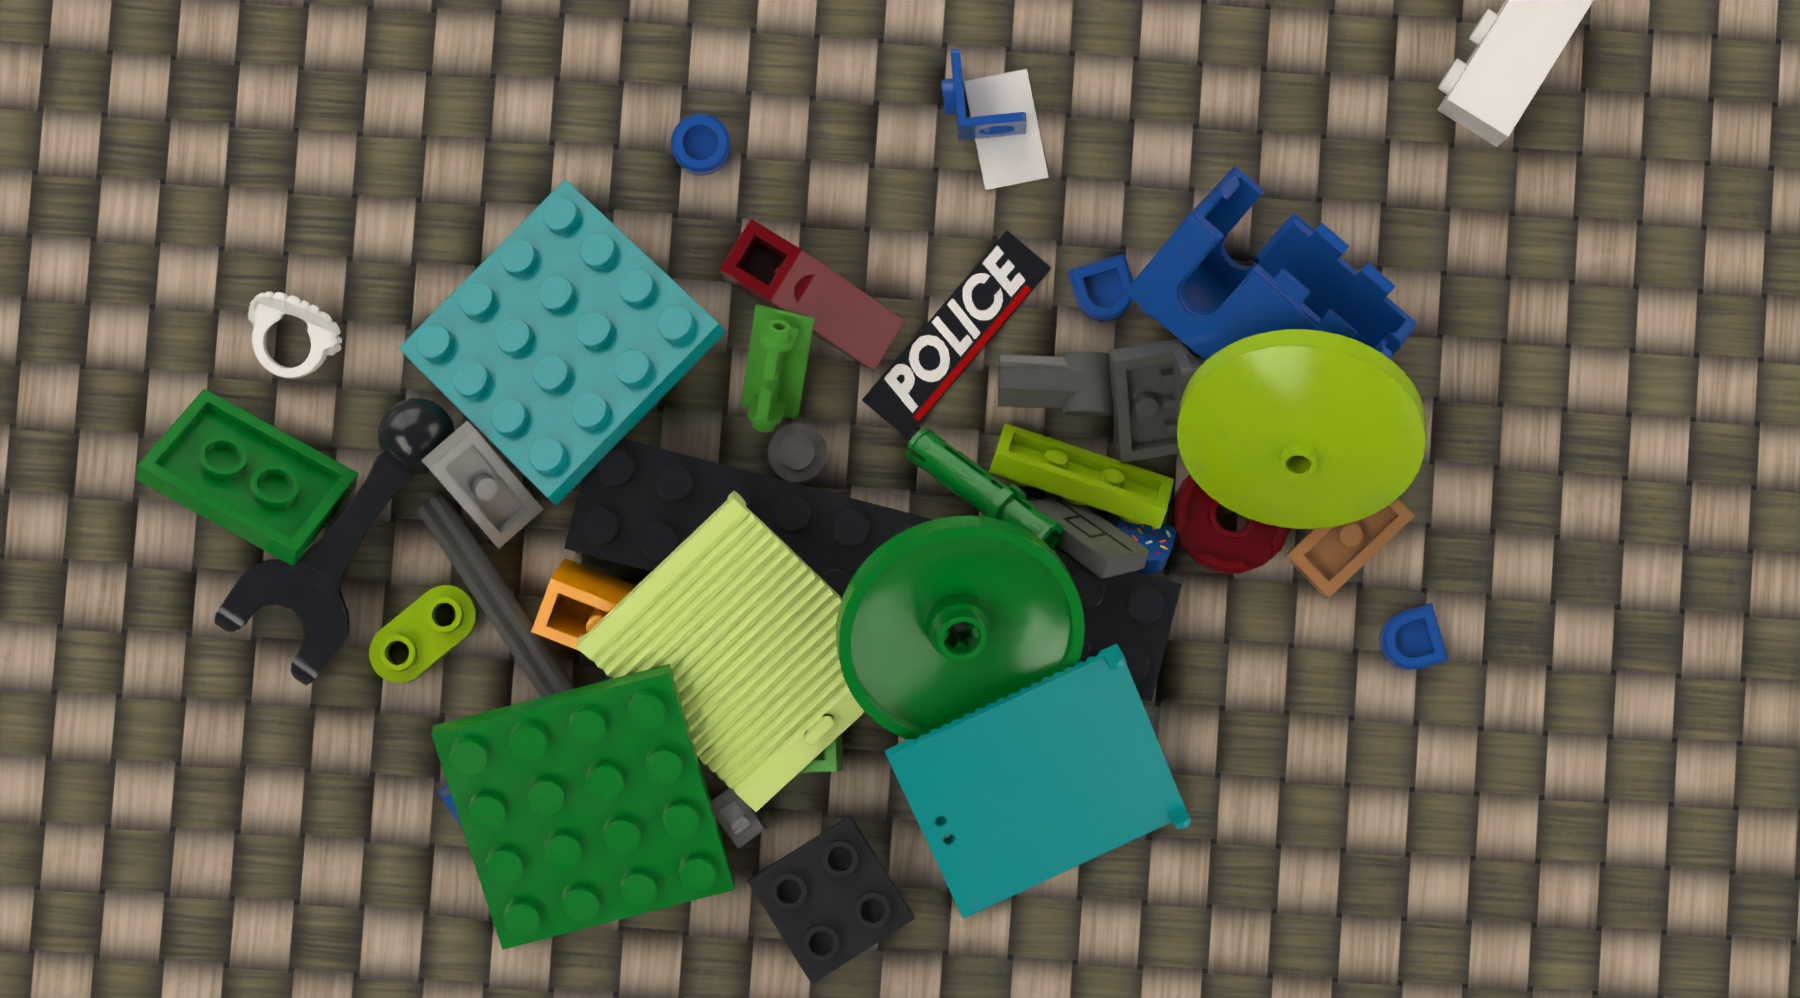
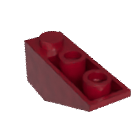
M750 219L719 269L724 280L766 306L815 318L813 335L873 372L905 323L904 319L808 253L753 219Z

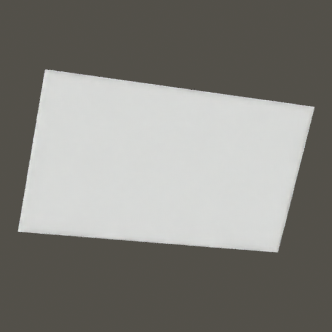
M1027 69L963 81L970 117L1017 112L1026 113L1027 126L1025 134L975 139L985 190L1049 178Z

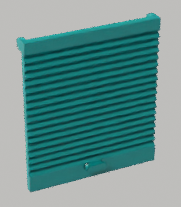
M1118 644L1101 650L1096 657L1089 656L1085 662L1078 661L1074 667H1066L1063 672H1055L1052 677H1044L1040 683L1033 682L1029 688L1022 687L1018 693L1010 692L1007 698H999L996 703H988L985 708H977L973 714L965 713L962 719L954 718L951 724H943L940 729H931L929 734H920L917 740L909 739L885 750V754L963 919L1171 822L1176 829H1184L1191 824V818L1184 806L1126 664V659ZM952 834L950 837L944 838L946 835Z

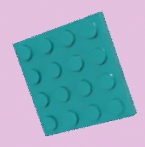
M565 179L421 324L399 349L552 503L557 505L703 357L726 331Z

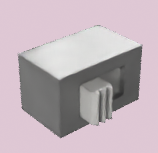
M732 788L727 789L711 801L717 821L738 849L766 828L756 812Z

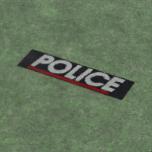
M1006 230L865 395L862 401L907 438L1044 278L1051 267Z

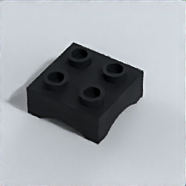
M851 814L747 881L811 984H814L914 920V914L888 876Z

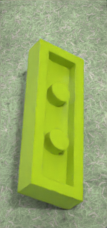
M1007 423L1004 424L989 469V473L1004 477L1014 485L1032 486L1059 495L1071 504L1089 505L1116 514L1126 522L1146 524L1158 529L1161 528L1166 515L1174 482L1173 478L1125 462L1121 463L1119 460Z

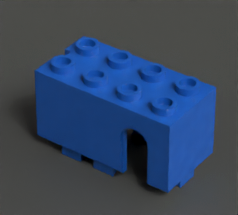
M1235 166L1185 218L1124 291L1138 303L1141 310L1147 316L1160 322L1184 343L1192 355L1203 361H1206L1224 347L1241 339L1260 333L1287 329H1307L1339 334L1364 343L1391 360L1393 354L1403 345L1418 325L1416 321L1387 297L1395 288L1391 281L1370 263H1367L1358 272L1341 258V255L1349 248V245L1323 223L1314 232H1311L1296 219L1258 263L1244 266L1234 262L1225 249V239L1228 233L1264 192L1262 188Z

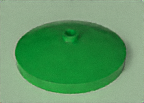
M973 515L951 516L923 522L906 529L882 544L864 561L850 580L843 594L836 621L837 653L844 679L851 694L865 713L876 723L907 740H917L920 734H929L931 729H940L943 724H951L954 718L962 719L965 713L973 714L977 708H985L988 703H996L999 698H1007L1010 692L1018 693L1022 687L1029 688L1033 682L1040 683L1044 677H1052L1055 672H1063L1066 667H1074L1081 657L1085 633L1084 613L1080 597L1069 571L1058 555L1044 541L1020 526L1004 520Z

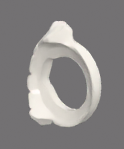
M272 291L259 293L250 302L248 320L253 325L251 335L252 348L259 363L270 373L286 379L302 378L315 372L324 363L327 355L333 356L341 351L340 343H342V338L338 336L341 332L337 323L332 322V318L327 313L319 311L317 306L309 305V302L301 301L296 296H287V294L282 292L274 294ZM285 314L304 320L308 326L307 332L311 341L310 353L307 359L296 367H286L278 364L270 357L266 349L268 330L274 323L281 320Z

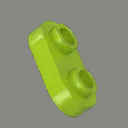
M440 585L427 591L380 629L373 637L369 648V659L375 672L383 679L395 683L411 682L421 677L474 632L479 618L475 600L464 589L451 585ZM448 603L455 609L456 617L451 625L444 627L437 622L435 614L440 605ZM397 641L405 643L409 649L407 660L399 665L392 662L389 657V649Z

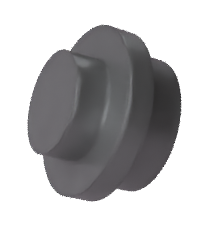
M792 423L780 428L771 438L768 446V460L773 471L780 478L793 483H803L812 480L823 470L827 461V446L822 435L812 426L803 423Z

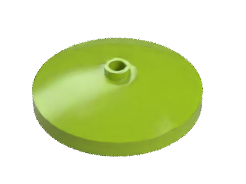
M1287 329L1260 333L1236 341L1216 352L1196 370L1189 380L1181 399L1177 440L1181 458L1192 478L1202 490L1224 507L1246 518L1268 525L1294 529H1319L1341 526L1369 517L1390 505L1406 491L1416 477L1423 461L1426 441V417L1420 395L1412 381L1402 369L1381 352L1355 339L1339 334L1307 329Z

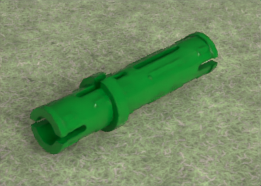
M929 428L919 430L911 438L907 445L910 449L905 451L906 459L925 470L946 488L978 509L985 517L1004 520L1020 526L1040 538L1052 550L1061 539L1058 535L1063 533V525L1053 520L1047 514L1045 515L1027 501L1026 493L1014 484L1008 487L998 481L989 472L960 451L954 449Z

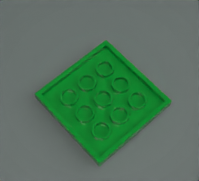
M670 664L433 725L431 736L502 950L735 890V878Z

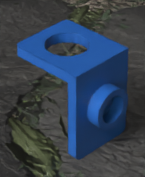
M951 49L952 78L941 79L944 115L956 114L958 140L1025 134L1027 126L1025 112L966 117L960 49Z

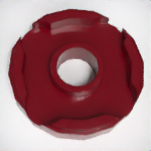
M1190 474L1182 481L1173 501L1172 525L1177 530L1176 536L1180 546L1197 564L1216 573L1241 574L1263 566L1282 549L1291 528L1268 525L1248 518L1246 525L1240 531H1227L1216 520V508L1219 503L1202 490Z

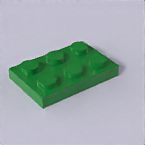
M203 389L138 464L136 480L294 566L355 489L359 473L210 391Z

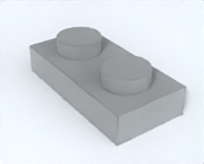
M468 421L462 424L421 460L498 549L544 510Z

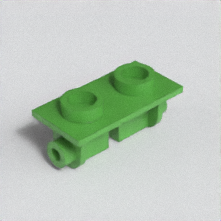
M756 304L740 406L748 408L747 417L752 421L751 425L755 430L771 432L775 429V425L782 421L783 417L798 419L815 318Z

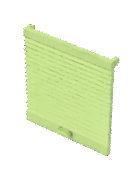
M735 491L729 494L727 501L587 634H582L576 643V648L589 660L594 661L597 667L603 669L606 675L612 677V679L670 664L697 756L703 764L716 773L719 779L725 781L727 786L732 788L755 812L763 807L865 712L856 702L846 684L837 653L836 621L842 597L746 507L745 500ZM826 713H829V714H831L833 717H831V716H824V717H823V715L826 714Z

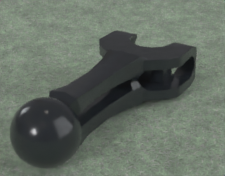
M409 398L393 405L384 414L378 429V443L382 453L376 457L365 482L339 519L313 546L303 553L294 566L281 559H269L246 569L215 615V624L227 632H235L246 625L252 615L263 606L278 604L292 609L303 623L305 638L297 656L291 663L290 671L293 677L305 686L312 683L349 634L350 614L341 591V586L355 552L366 532L391 498L412 478V475L431 472L421 460L455 431L448 413L437 403L424 398Z

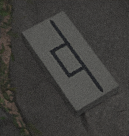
M1059 495L1029 501L1045 515L1047 514L1053 520L1063 525V533L1058 535L1061 539L1055 547L1099 578L1104 579L1144 569L1149 549L1085 505L1071 504Z

